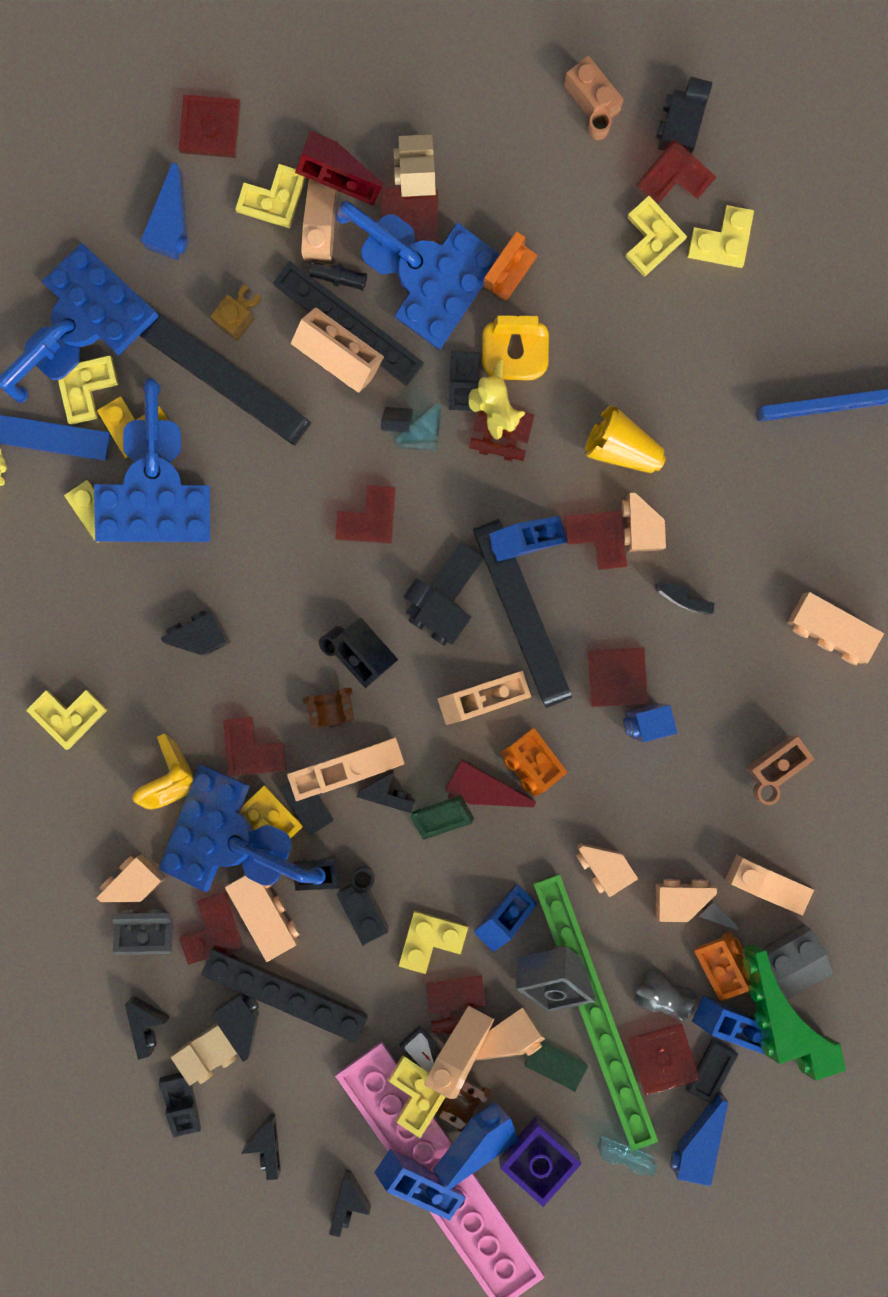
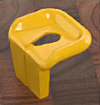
M497 316L494 322H490L484 327L482 333V366L489 376H494V367L499 359L504 361L503 380H534L545 373L549 363V332L544 324L539 323L538 316ZM511 334H520L524 353L519 359H512L507 353Z
M165 733L157 736L169 768V773L139 787L132 795V800L145 809L161 808L187 796L194 779L192 771L177 742Z

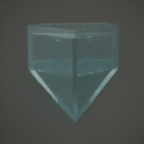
M438 403L411 425L408 433H402L396 438L395 444L398 448L439 451L441 406Z

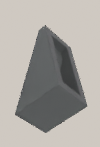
M712 900L697 913L699 917L734 930L738 928Z

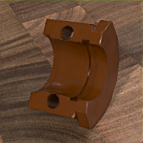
M342 688L330 694L310 695L302 698L303 704L307 705L311 728L317 729L327 726L332 728L334 726H341V723L354 720L355 717L350 695L353 693L352 688ZM346 704L349 705V709L347 710L343 709L344 705ZM316 711L317 716L312 717V713Z
M466 1079L456 1099H449L447 1097L444 1099L439 1107V1117L462 1132L471 1120L476 1107L482 1102L485 1103L490 1090L486 1087L481 1088Z

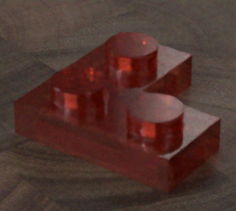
M673 139L636 185L659 204L677 182L698 200L717 177L679 142Z
M367 485L365 513L337 511L335 539L392 544L396 487Z
M621 511L564 517L567 545L595 543L598 570L627 567Z
M253 717L223 720L229 776L286 770L283 742L255 745Z
M226 892L198 901L205 928L179 938L188 965L208 959L213 947L225 952L241 948L243 943Z

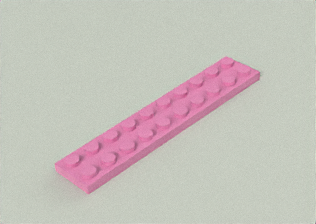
M381 1041L338 1071L335 1077L387 1151L391 1148L412 1158L434 1173L433 1168L453 1142L435 1116L421 1138L395 1122L410 1096L387 1081L397 1065V1061L383 1041ZM475 1173L454 1186L466 1198L450 1221L430 1212L488 1297H518L545 1278L543 1271Z

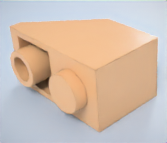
M629 493L626 496V500H622V516L627 517V528L623 529V544L628 545V552L664 550L666 548L665 520L636 493Z
M583 843L577 845L580 853L576 857L584 869L591 868L595 875L591 880L599 893L605 891L611 897L638 880L625 857L619 851Z
M143 854L135 859L130 856L119 867L122 872L115 879L110 876L99 887L103 892L97 899L100 902H141L166 877Z
M663 879V883H656L655 917L659 922H689L717 894V888L709 884V880L692 879V884H681L679 879Z

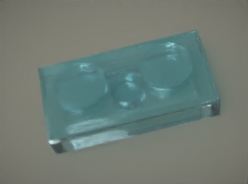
M601 1136L597 1147L600 1156H602L605 1162L615 1166L621 1163L628 1166L631 1172L640 1176H644L645 1173L654 1176L658 1166L654 1156L638 1150L631 1151L630 1147Z

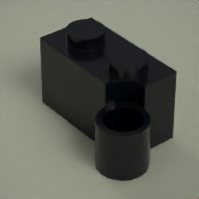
M690 76L686 92L674 90L673 95L667 94L663 111L668 112L665 122L660 121L656 138L660 139L658 149L691 157L713 82Z
M415 578L403 595L404 598L412 603L406 612L410 615L407 621L420 630L424 626L433 632L431 638L443 646L447 642L453 645L471 619L469 614L418 578Z
M362 618L358 619L347 629L336 626L319 639V646L322 652L328 656L336 655L365 689L398 661V658Z
M368 866L358 867L352 875V883L339 889L337 897L362 946L387 934L389 926L370 890L375 881V874ZM359 872L368 873L371 877V882L368 885H360L356 881V874Z

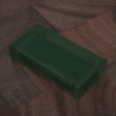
M462 795L415 810L410 816L423 840L470 825L474 820V816Z
M541 1041L542 1047L527 1057L524 1063L525 1067L576 1092L588 1068L587 1063Z

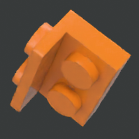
M517 231L484 277L483 287L504 301H508L537 259V254L524 246L526 237Z
M535 728L530 729L513 744L500 752L505 765L514 771L520 779L523 789L533 797L548 790L568 773Z
M731 931L725 932L717 940L696 947L694 952L719 1001L749 991L751 983L749 974L743 965V948L738 938H734Z

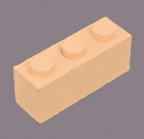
M316 307L301 319L291 342L303 354L310 357L358 393L372 381L384 358L383 355Z
M810 592L802 594L787 621L788 624L793 626L792 631L804 638L811 636L817 639L818 646L830 652L833 649L843 654L841 657L843 660L855 666L858 663L869 662L884 635L883 632Z
M243 875L229 883L225 889L263 957L268 962L296 946L299 942L298 936L300 932L294 921H288L284 914L286 907L279 896L275 897L270 889L272 885H261Z

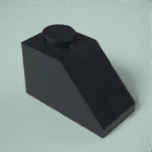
M239 992L217 1007L212 1013V1017L241 1060L245 1062L248 1060L253 1048L259 1016L257 1010L259 1005L254 998Z

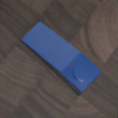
M172 162L141 242L146 249L177 261L180 253H185L189 239L187 238L183 174L178 164Z
M560 516L516 523L489 534L491 548L496 555L497 561L515 558L568 542Z
M706 996L702 997L692 1019L693 1023L712 1036L764 1054L760 1044L762 1040L761 1029L758 1027L754 1017Z
M718 1093L712 1104L709 1103L679 1141L677 1151L672 1152L670 1167L673 1169L677 1180L711 1187L728 1107V1101L723 1094Z
M496 1102L472 1117L433 1168L435 1175L448 1191L519 1141L511 1118Z
M391 1148L374 1172L386 1192L449 1221L466 1198L462 1192L454 1187L448 1191L434 1173L412 1158Z

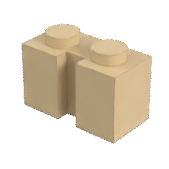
M432 134L398 136L399 148H393L394 166L400 167H394L395 185H401L402 197L436 195Z
M215 1023L175 1050L170 1058L190 1086L196 1081L202 1084L214 1075L212 1069L221 1065L225 1068L237 1059V1052L218 1024Z

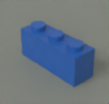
M656 703L625 712L627 718L623 719L624 729L627 735L632 736V739L647 742L678 734L670 705Z

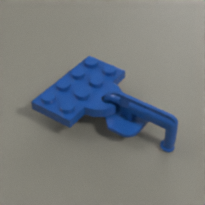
M348 201L343 202L335 213V218L339 223L345 224L351 220L369 234L361 248V257L368 266L382 275L397 272L400 284L407 291L408 295L393 317L437 350H440L483 287L484 277L500 254L459 223L455 224L442 245L433 241L421 240L416 242L413 228L393 214L383 216L377 223Z
M83 243L74 249L41 281L59 299L52 310V326L42 327L30 337L25 344L24 353L0 376V388L18 403H23L27 400L28 391L26 388L18 387L16 384L35 365L48 378L52 380L63 379L78 365L80 347L91 345L98 339H101L119 356L159 317L156 311Z
M148 378L144 384L145 420H133L125 426L123 431L124 452L134 462L125 474L124 484H94L95 542H210V485H181L178 472L170 464L181 452V432L174 422L158 420V394L161 389L160 385L153 378ZM144 472L147 474V476H149V477H151V478H154V477H156V476H158V475H159V477H157L156 479H149L148 477H146V475L144 474Z
M199 764L159 870L201 891L210 890L218 866L231 867L242 863L248 879L264 886L276 883L281 874L301 883H313L316 885L323 883L326 877L324 870L319 867L306 870L286 860L291 849V839L285 831L272 825H264L253 831V826L249 819L240 812L250 785L206 765Z

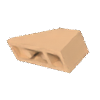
M310 179L308 181L303 220L301 253L304 262H312L315 259L324 263H332L337 190Z
M519 671L437 699L445 724L449 725L531 697L523 671Z
M737 854L725 878L733 886L802 916L814 892L813 889Z
M468 1006L438 1055L424 1085L449 1099H456L494 1019Z
M521 1008L488 1032L475 1061L518 1056L524 1053L529 1056L542 1047L540 1042L545 1037L528 1011Z

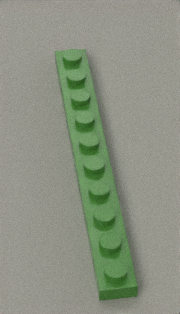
M558 873L536 881L533 885L556 947L567 946L582 959L594 991L595 1002L578 1005L631 1151L658 1142L657 1136L561 876Z

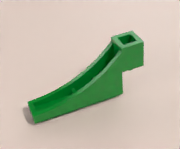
M754 944L743 947L745 955L743 965L750 978L749 993L753 1001H755L757 1011L755 1012V1021L761 1029L762 1040L760 1044L763 1053L778 1064L797 1058V1065L800 1071L815 1081L846 1071L841 1044L828 1036L822 1037L814 1032L787 1002L772 972L766 950Z

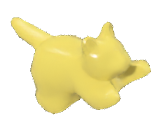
M499 359L494 367V376L482 377L478 382V388L471 390L468 399L469 406L474 412L484 411L487 414L488 429L494 439L497 440L502 437L503 429L509 432L514 431L520 418L525 415L524 411H517L510 405L507 387L503 380L504 361L502 359Z

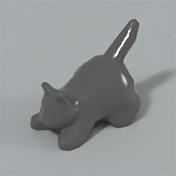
M651 969L645 973V985L635 988L637 994L634 997V1002L636 1006L649 1012L661 1011L678 1022L687 1020L688 1016L694 1012L692 1000L696 997L695 991L688 987L671 985L659 970Z

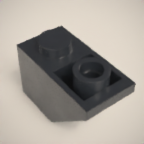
M206 610L191 617L192 622L185 626L178 623L166 629L167 635L161 637L162 642L204 656L230 644L216 613H207Z

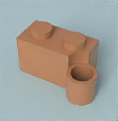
M588 55L566 73L564 87L590 118L587 127L589 136L595 140H602L608 135L612 118L620 112L624 99ZM601 121L606 125V128L597 129L593 123Z
M788 736L745 768L753 780L757 782L753 788V795L757 801L766 805L776 803L780 798L779 786L815 760L798 736ZM766 785H770L773 792L772 796L767 800H763L761 789Z

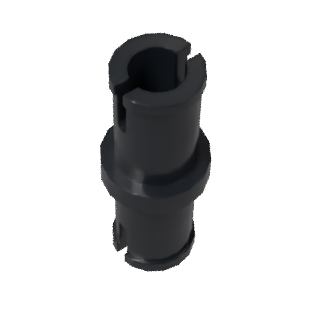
M315 259L312 260L309 270L310 277L332 282L333 286L336 287L344 285L359 289L360 291H364L368 273L346 269L342 264L338 263L335 266L316 261Z

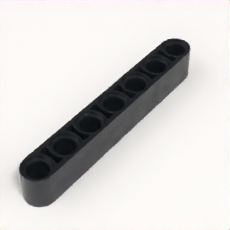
M157 313L159 317L139 335L141 338L283 439L296 446L311 425L307 418Z
M498 518L474 528L473 532L545 708H549L571 699L572 695L516 557L497 561L496 555L492 551L489 534L503 529L502 523Z

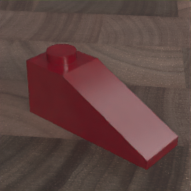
M310 130L295 173L374 206L383 182L337 141Z
M462 759L445 787V791L449 792L448 798L460 805L465 801L472 805L534 808L536 801Z

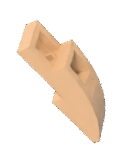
M395 737L288 773L287 776L295 800L299 801L377 775L405 763Z

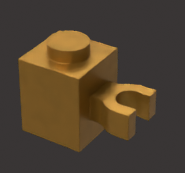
M245 284L239 289L236 301L227 294L210 316L216 326L236 341L239 340L254 321L249 309L256 307L262 300L257 293L252 300H246L245 295L248 293L249 288Z

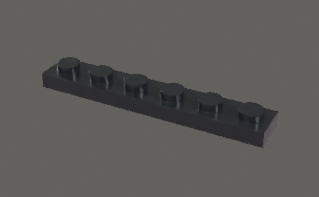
M291 261L287 263L274 280L273 285L306 311L311 312L315 307L383 355L384 358L380 367L405 386L410 384L423 367V361Z
M213 947L201 972V975L353 1043L357 1042L368 1019V1015L216 947Z

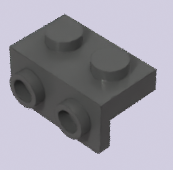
M153 909L149 913L123 910L121 914H112V921L115 924L114 955L172 954L174 921L165 910Z

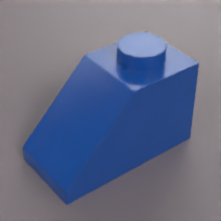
M517 884L484 917L474 930V933L494 952L513 938L537 903Z

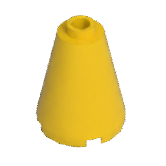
M613 405L608 406L600 415L605 419L599 425L595 423L585 445L584 451L587 452L585 456L590 459L650 474L655 470L659 471L666 460L664 448L620 409Z

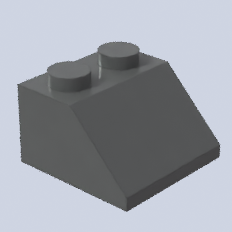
M805 924L762 948L767 952L772 972L786 1000L833 974L824 949L813 930Z
M557 946L553 950L533 952L528 956L518 958L516 990L545 1012L595 1002V994L582 959L567 946Z

